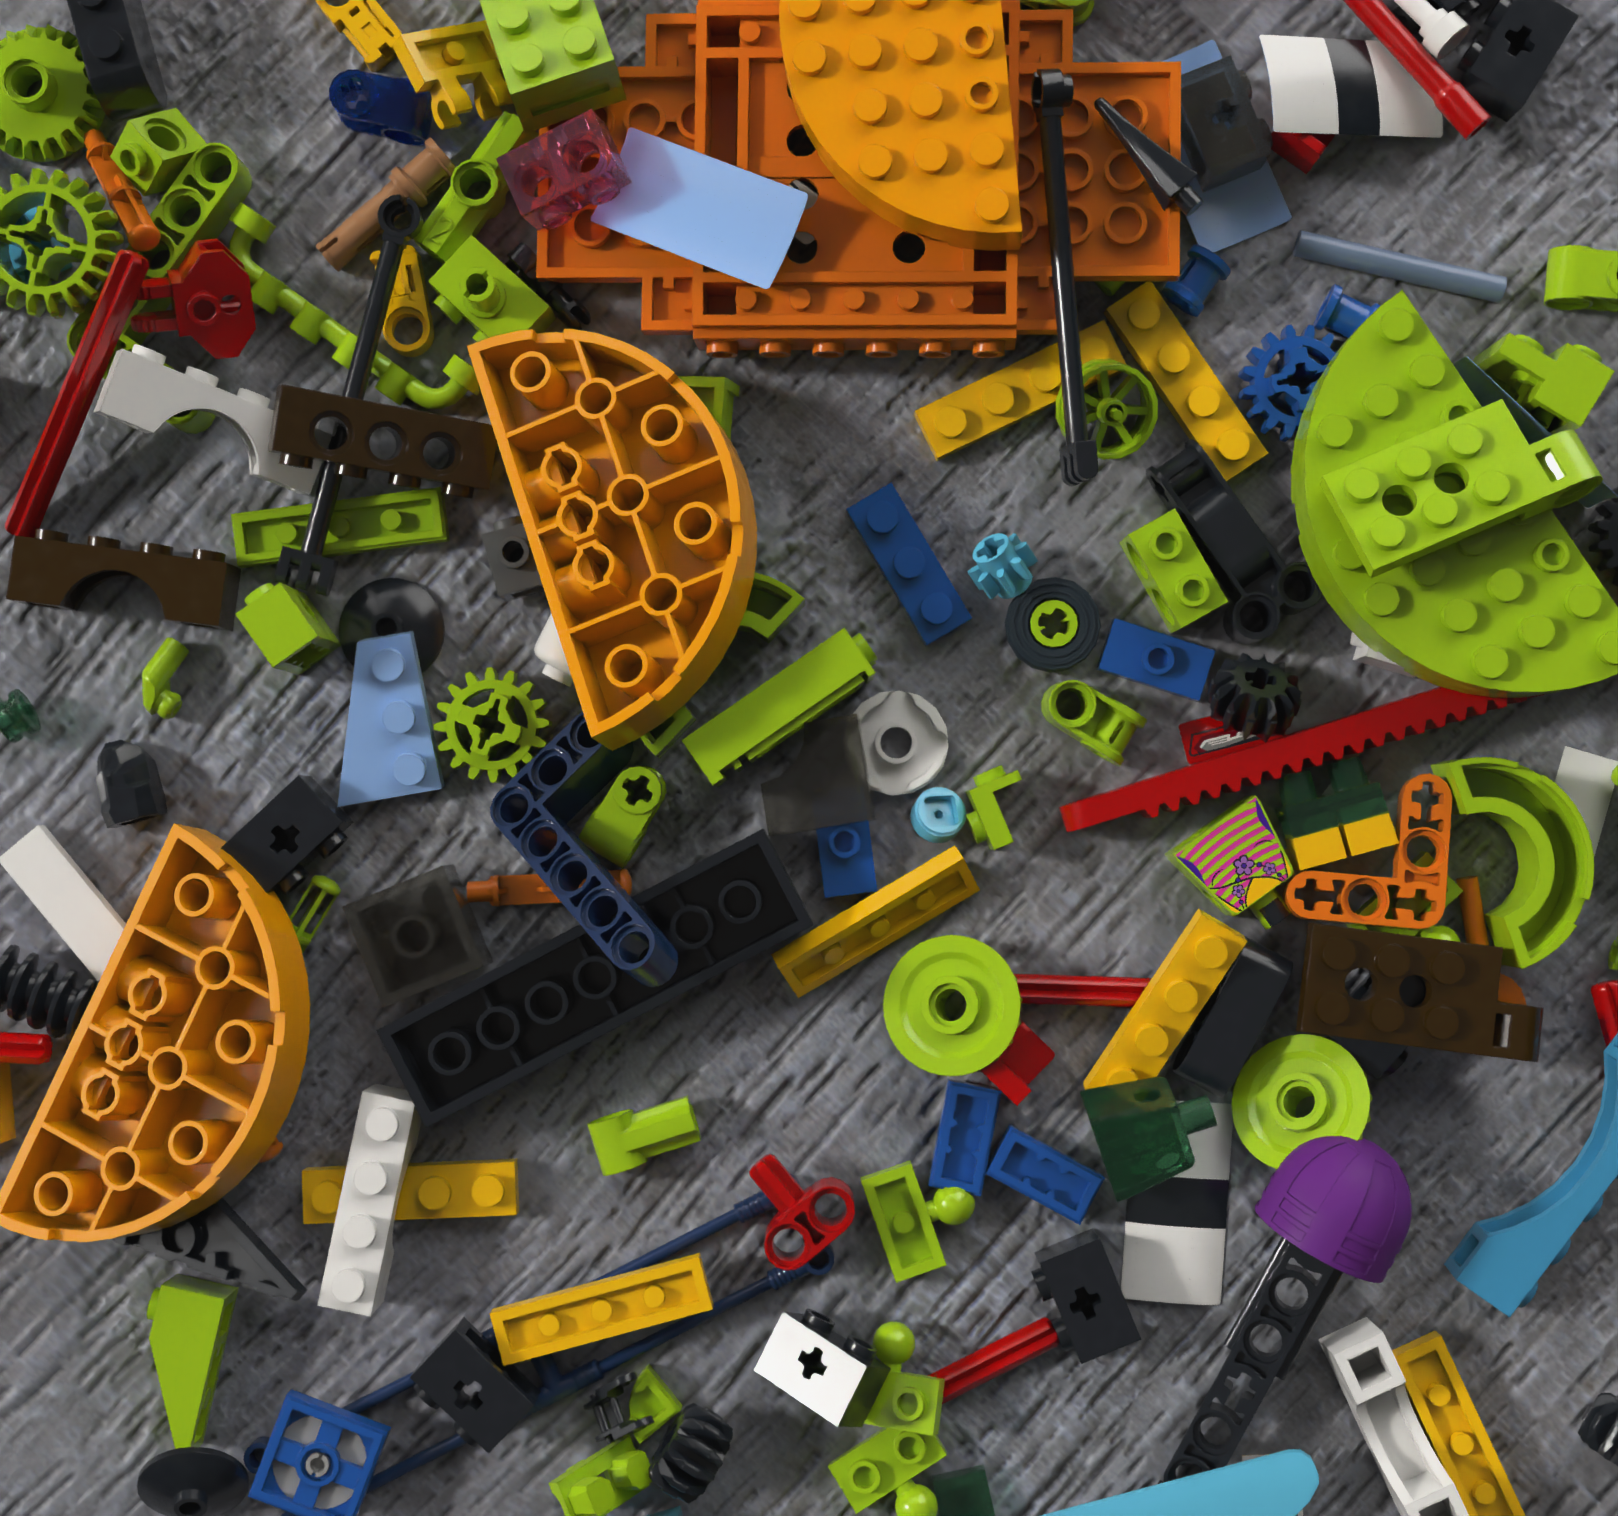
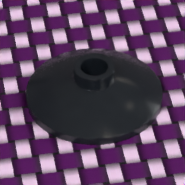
M399 578L375 580L357 590L346 603L339 622L340 644L351 665L354 667L357 642L362 639L380 637V624L386 619H393L397 625L395 634L409 631L414 632L421 672L424 673L437 659L445 636L443 615L434 598L419 585Z
M204 1447L178 1448L155 1456L142 1467L137 1481V1491L141 1500L152 1510L166 1516H218L224 1514L243 1501L249 1487L248 1472L239 1460L225 1452Z

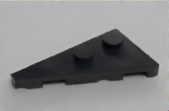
M223 1198L197 1215L171 1227L147 1234L113 1238L118 1244L134 1245L156 1253V1257L168 1261L177 1260L183 1262L188 1268L223 1280H236L256 1287V1291L272 1297L282 1296L289 1300L298 1301L307 1291L302 1283Z

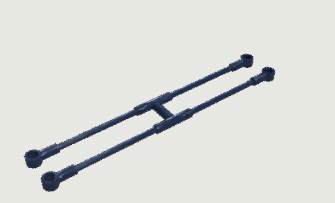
M791 1174L795 1181L800 1185L799 1180ZM761 1190L757 1194L734 1204L733 1210L593 1281L652 1266L738 1221L745 1223L775 1208V1206ZM829 1244L823 1249L829 1256L827 1262L823 1265H814L808 1261L796 1270H783L775 1267L767 1271L768 1276L714 1302L713 1310L687 1316L600 1361L593 1359L564 1375L561 1374L552 1354L530 1359L543 1385L538 1387L541 1392L535 1405L523 1418L603 1379L604 1373L772 1288L778 1290L810 1273L813 1275L826 1274L834 1265L832 1246ZM493 1327L483 1331L481 1334L498 1348ZM413 1372L342 1407V1409L360 1414L416 1385L410 1378ZM456 1433L372 1477L366 1494L466 1444V1442ZM270 1437L257 1438L244 1453L245 1467L253 1474L257 1473L261 1463L255 1457V1449H266ZM284 1511L281 1516H298V1515H295V1514H293V1513Z

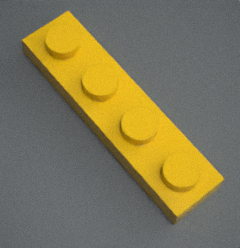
M1152 281L1145 282L1106 308L1104 315L1189 440H1194L1202 447L1226 482L1268 454L1266 448Z
M1105 320L1079 331L1082 364L1094 359L1109 358L1126 364ZM1058 342L915 410L914 416L936 461L1055 405L1056 397L1061 387ZM1107 370L1108 379L1121 373V371ZM1096 375L1087 380L1084 384V390L1097 385Z
M954 845L771 955L796 996L800 998L980 891V888L963 856Z
M1198 908L1083 1081L1085 1090L1130 1116L1247 943L1245 936Z
M517 1158L409 1163L398 1199L395 1220L517 1215L519 1213ZM346 1166L306 1167L302 1170L303 1224L335 1223Z
M696 1253L493 1308L489 1314L503 1366L710 1311L713 1310L714 1303L701 1255Z
M1434 1330L1392 1350L1406 1380L1405 1388L1412 1408L1433 1451L1454 1482L1469 1516H1526L1442 1336Z

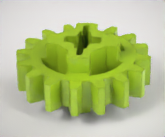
M487 667L485 680L482 681L473 672L469 671L465 673L468 685L466 688L462 689L453 684L447 687L454 697L452 703L438 702L437 708L446 713L447 718L446 721L433 724L434 730L447 733L448 739L438 745V749L441 752L454 750L456 755L450 764L453 769L458 770L469 764L468 778L478 780L483 771L487 770L490 783H500L502 770H506L513 778L520 771L518 764L522 761L527 764L535 757L531 753L534 747L544 748L548 744L545 739L539 737V732L541 729L552 727V721L539 718L538 712L543 710L548 703L543 698L531 700L530 696L536 687L532 682L527 681L518 688L516 686L518 673L509 670L503 680H499L496 669ZM494 690L493 693L491 692L487 702L474 708L466 705L476 695ZM515 698L522 704L526 712L528 728L520 726L513 712L516 704ZM497 711H499L498 721L505 724L502 734L492 733L490 738L487 739L489 730L482 727V721L485 717L494 718ZM459 723L467 726L472 737L471 752L466 748L461 739ZM510 743L520 745V748L511 756L502 760L492 761L493 757H496L498 749Z

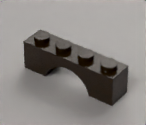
M36 529L34 538L15 536L6 595L7 600L25 605L78 611L86 596L101 583L116 577L136 576L146 582L157 595L165 620L182 625L233 631L241 569L226 563V554L193 549L192 558L172 556L173 547L141 542L140 551L120 549V540L100 536H88L87 545L68 542L69 534L45 529Z

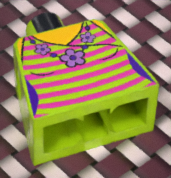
M1256 795L1244 796L1165 853L1167 859L1227 916L1234 917L1249 907L1264 929L1267 930L1291 914L1275 888L1294 874V869Z

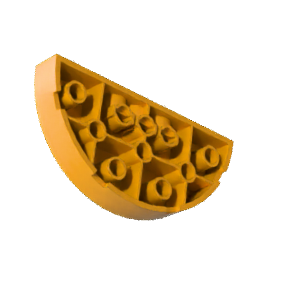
M780 0V40L788 86L795 110L802 127H804L807 136L816 148L818 156L838 182L864 206L884 220L915 235L920 233L937 240L946 241L948 245L966 249L987 251L1020 250L1022 222L1001 0Z
M533 329L492 336L467 345V349L590 736L613 751L642 737L683 707L705 684L719 665L737 633L747 608L757 559V522L754 500L747 474L735 447L705 404L675 372L647 352L615 338L576 329H564L563 333H536Z
M173 824L0 1190V1226L32 1238L92 1242L147 1234L171 1227L202 1212L237 1186L258 1164L286 1120L301 1081L310 1034V995L302 949L293 924L277 894L274 891L266 893L256 879L240 863L221 849L227 842L205 829Z

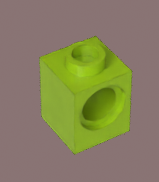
M172 108L129 119L110 157L145 197L168 190L193 154L207 143L177 108Z

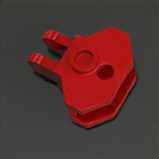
M217 238L195 240L178 269L167 270V277L151 278L143 281L136 300L171 297L172 310L143 312L130 318L134 332L151 333L177 330L179 337L191 336L215 359L238 357L256 330L249 275L244 269V264ZM227 295H234L230 300H222Z

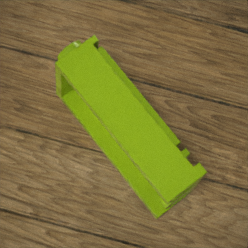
M844 627L681 741L711 784L719 787L728 780L724 773L732 767L738 772L742 771L745 767L741 761L745 758H748L751 763L755 762L859 690L864 682L868 684L872 681L876 673L872 666L876 664L875 661L878 658L860 633L851 638Z

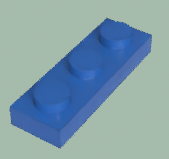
M892 482L846 509L848 517L925 646L930 645L972 619Z

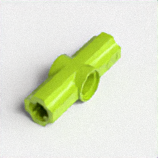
M504 110L472 157L461 162L454 169L450 188L425 221L420 233L413 238V241L431 257L444 264L471 234L476 237L487 220L495 218L502 211L507 192L538 150L539 134L536 131L525 134L519 117L514 113L511 114ZM478 181L491 183L488 194L483 198L477 200L466 197L467 191L473 183Z

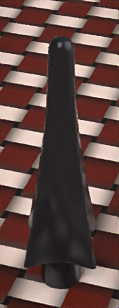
M1104 98L1096 99L1094 102L1095 109L1126 148L1162 209L1166 211L1175 203L1186 216L1193 214L1204 202L1191 186L1198 173L1144 135Z

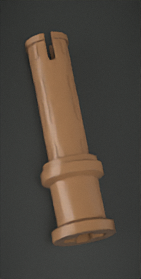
M431 137L425 141L426 148L403 168L396 166L391 170L392 174L389 176L391 181L380 192L355 211L335 231L315 245L335 270L339 272L355 255L384 232L378 222L377 214L380 205L385 199L399 194L404 199L405 212L399 213L394 219L395 222L407 212L408 203L406 200L408 197L418 207L423 208L428 204L427 197L452 176L456 166Z

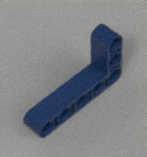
M582 712L564 727L496 794L490 807V815L494 824L612 963L644 986H660L670 980L676 972L678 965L676 949L567 825L628 764L634 751L633 741L612 751L591 738ZM586 879L584 884L579 888V885L582 883V881ZM617 913L615 919L608 924L611 917ZM649 947L647 955L639 961L642 952Z

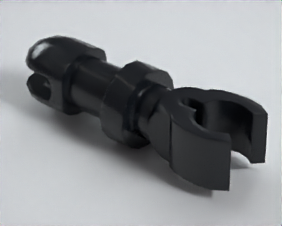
M521 242L507 254L509 261L505 265L528 287H532L536 291L535 293L559 314L558 319L567 328L582 331L581 324L575 316L584 324H590L591 317L589 311L577 298L573 299L562 288L564 283L538 281L536 278L537 255L526 244Z

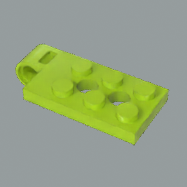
M1500 399L1322 475L1320 486L1370 578H1373L1513 517L1519 516L1521 521L1551 508L1569 505L1596 489L1603 481V477L1575 430H1564L1529 445L1503 399ZM1443 472L1455 473L1464 481L1465 489L1454 494L1445 493L1436 486L1434 477ZM1392 494H1401L1412 502L1414 510L1407 515L1396 516L1384 508L1382 500Z

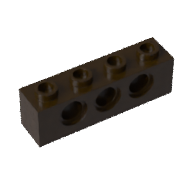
M281 384L277 387L267 451L280 453L279 464L312 469L313 460L335 463L334 474L367 479L368 470L389 473L388 484L420 489L422 479L442 483V494L473 499L474 489L489 490L497 440L491 424ZM323 418L335 420L343 431L342 442L333 450L323 448L315 439V426ZM378 428L388 430L396 440V450L387 460L376 457L369 446L370 437ZM433 438L442 441L449 451L446 465L439 470L430 467L423 456L426 443Z

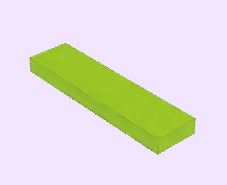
M441 487L336 500L322 557L449 542L444 494L441 493ZM313 503L231 514L237 566L248 568L278 564L283 546L301 550Z

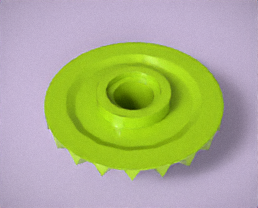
M26 24V28L18 32L6 30V37L0 41V149L15 158L30 162L56 161L76 153L85 146L84 134L92 129L99 130L106 115L88 79L77 37L69 31L58 30L49 24L46 27H33ZM42 81L40 91L31 97H26L28 88L34 82Z
M945 935L921 942L910 949L898 961L886 984L883 1012L890 1038L908 1061L929 1073L942 1076H962L979 1072L986 1066L999 1060L1001 1054L1013 1043L1014 1034L1021 1023L1020 1008L1023 1001L1019 993L1018 979L1001 955L989 945L976 939L959 935ZM960 992L965 998L966 1010L959 1019L951 1021L945 1012V1002L952 993Z
M1297 1034L1269 1042L1250 1057L1235 1082L1231 1106L1237 1134L1252 1155L1275 1169H1278L1283 1160L1299 1145L1318 1137L1344 1136L1357 1141L1363 1140L1366 1124L1371 1121L1370 1102L1373 1100L1367 1082L1368 1077L1350 1052L1327 1038L1311 1034ZM1313 1096L1315 1100L1313 1110L1305 1117L1296 1118L1295 1111L1299 1102L1306 1097Z

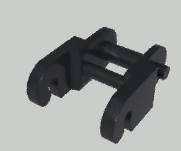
M636 1372L623 1375L596 1389V1393L590 1395L591 1401L583 1406L585 1410L593 1409L601 1433L595 1438L596 1442L606 1440L609 1445L614 1443L615 1440L631 1436L654 1423L652 1415L637 1421H625L617 1397L624 1393L623 1387L638 1379ZM609 1401L618 1423L614 1427H611L603 1405Z

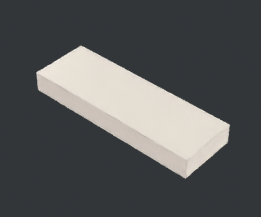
M37 825L0 856V864L96 980L100 981L126 923L45 825Z

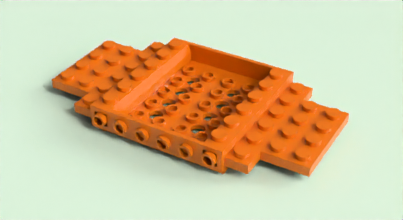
M698 0L696 13L646 14L645 66L617 67L626 100L539 129L536 278L538 281H555L560 283H642V333L644 335H693V340L698 350H706V355L712 358H734L738 356V350H759V355L765 358H787L791 356V350H812V355L818 358L843 357L844 350H866V356L872 358L896 357L898 350H919V356L925 358L951 356V350H972L974 357L998 358L1005 355V350H1015L1016 335H1057L1039 122H1036V113L1033 110L1031 99L1032 77L1034 72H1037V69H1060L1062 74H1070L1073 80V101L1069 108H1063L1064 115L1061 117L1075 282L1178 281L1180 276V208L1173 203L1166 211L1162 209L1126 148L1095 109L1094 102L1100 97L1104 98L1144 135L1181 162V61L1073 62V9L1020 10V0H1001L1022 222L1020 250L987 251L951 246L946 241L937 240L918 233L916 236L921 238L925 245L924 254L916 262L904 263L895 256L893 246L899 237L912 233L884 220L860 203L828 170L818 156L817 150L809 156H796L790 152L787 147L789 136L795 130L804 127H802L793 100L788 94L789 86L780 40V0ZM632 127L787 186L796 179L800 182L805 181L814 185L818 191L817 201L812 207L804 210L796 233L806 232L811 234L817 244V252L814 258L806 263L793 262L786 254L770 288L763 289L591 221V216L612 176L628 129Z

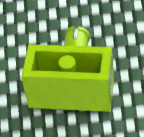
M472 234L428 281L437 295H439L433 303L456 325L464 318L475 328L477 332L472 337L475 342L519 330L533 329L536 333H543L556 319L551 307Z

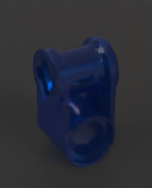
M348 69L339 73L332 80L329 87L330 101L337 111L341 122L349 130L388 138L406 145L425 146V141L429 138L433 118L430 91L416 93L409 78H392L360 70ZM359 95L365 96L367 101H358L356 108L350 109L347 102L353 103L358 100Z

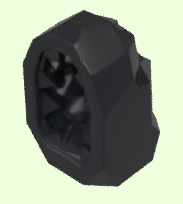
M117 740L105 743L98 756L95 780L101 801V814L107 828L127 826L167 814L166 798L155 760L144 748L127 741Z

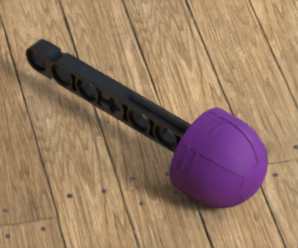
M1344 1136L1318 1137L1295 1148L1272 1174L1270 1183L1265 1187L1261 1199L1255 1205V1211L1269 1227L1282 1237L1223 1343L1231 1351L1164 1472V1482L1177 1479L1176 1469L1184 1463L1196 1464L1203 1472L1227 1466L1274 1378L1278 1377L1281 1380H1285L1343 1273L1373 1283L1384 1281L1387 1276L1386 1273L1393 1265L1394 1258L1400 1252L1408 1233L1412 1216V1204L1409 1185L1402 1169L1385 1150L1375 1143L1364 1138L1357 1141ZM1290 1258H1294L1302 1267L1289 1264L1288 1261ZM1307 1270L1320 1273L1321 1277L1316 1280ZM1285 1278L1298 1279L1305 1285L1308 1298L1299 1306L1286 1305L1277 1295V1284ZM1261 1324L1273 1326L1282 1337V1346L1272 1353L1258 1350L1251 1340L1252 1330ZM1241 1373H1245L1251 1377L1249 1387L1255 1393L1244 1391L1233 1411L1229 1406L1224 1405L1233 1388L1232 1381L1227 1377L1230 1376L1237 1379ZM1216 1397L1221 1403L1213 1402V1399ZM1235 1412L1244 1414V1417L1240 1418ZM1209 1417L1221 1418L1230 1427L1231 1438L1224 1444L1215 1445L1210 1443L1201 1432V1423Z

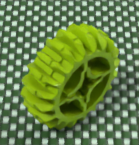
M32 168L29 184L18 173L10 174V183L13 190L8 192L0 186V296L7 294L6 304L15 310H19L26 305L27 313L36 318H40L47 307L50 316L62 319L65 314L66 303L73 312L77 314L84 313L85 304L82 296L86 295L91 300L97 302L101 292L96 288V285L100 281L105 283L109 274L106 272L108 264H113L117 253L110 251V247L119 246L124 242V237L121 233L108 230L118 221L117 214L112 210H102L106 198L98 191L88 194L89 184L85 180L77 177L69 183L68 175L62 170H54L50 179H48L44 171L39 168ZM67 205L74 207L80 214L87 232V244L80 243L70 237L68 232L69 219L65 217ZM38 206L35 217L29 223L15 225L24 213ZM54 237L68 248L55 245L54 248L45 247L44 251H42L28 240L41 243V240L50 241ZM9 244L25 251L27 256L26 269L31 272L28 284L19 277L12 265ZM72 262L81 263L79 268L69 278L51 285L52 281H58L60 271L65 265Z

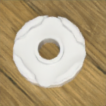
M903 691L880 692L862 702L849 718L843 738L845 759L855 777L873 791L891 796L914 793L930 784L944 767L948 750L947 727L938 710L920 695ZM890 728L903 729L911 739L910 751L902 758H891L881 748V737Z

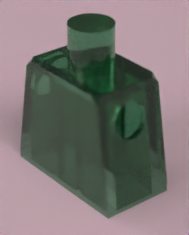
M1159 1076L1080 1091L1117 1202L1126 1200L1192 1168L1195 1158L1187 1135L1217 1126V1121L1207 1095L1177 1104L1169 1083L1164 1077Z

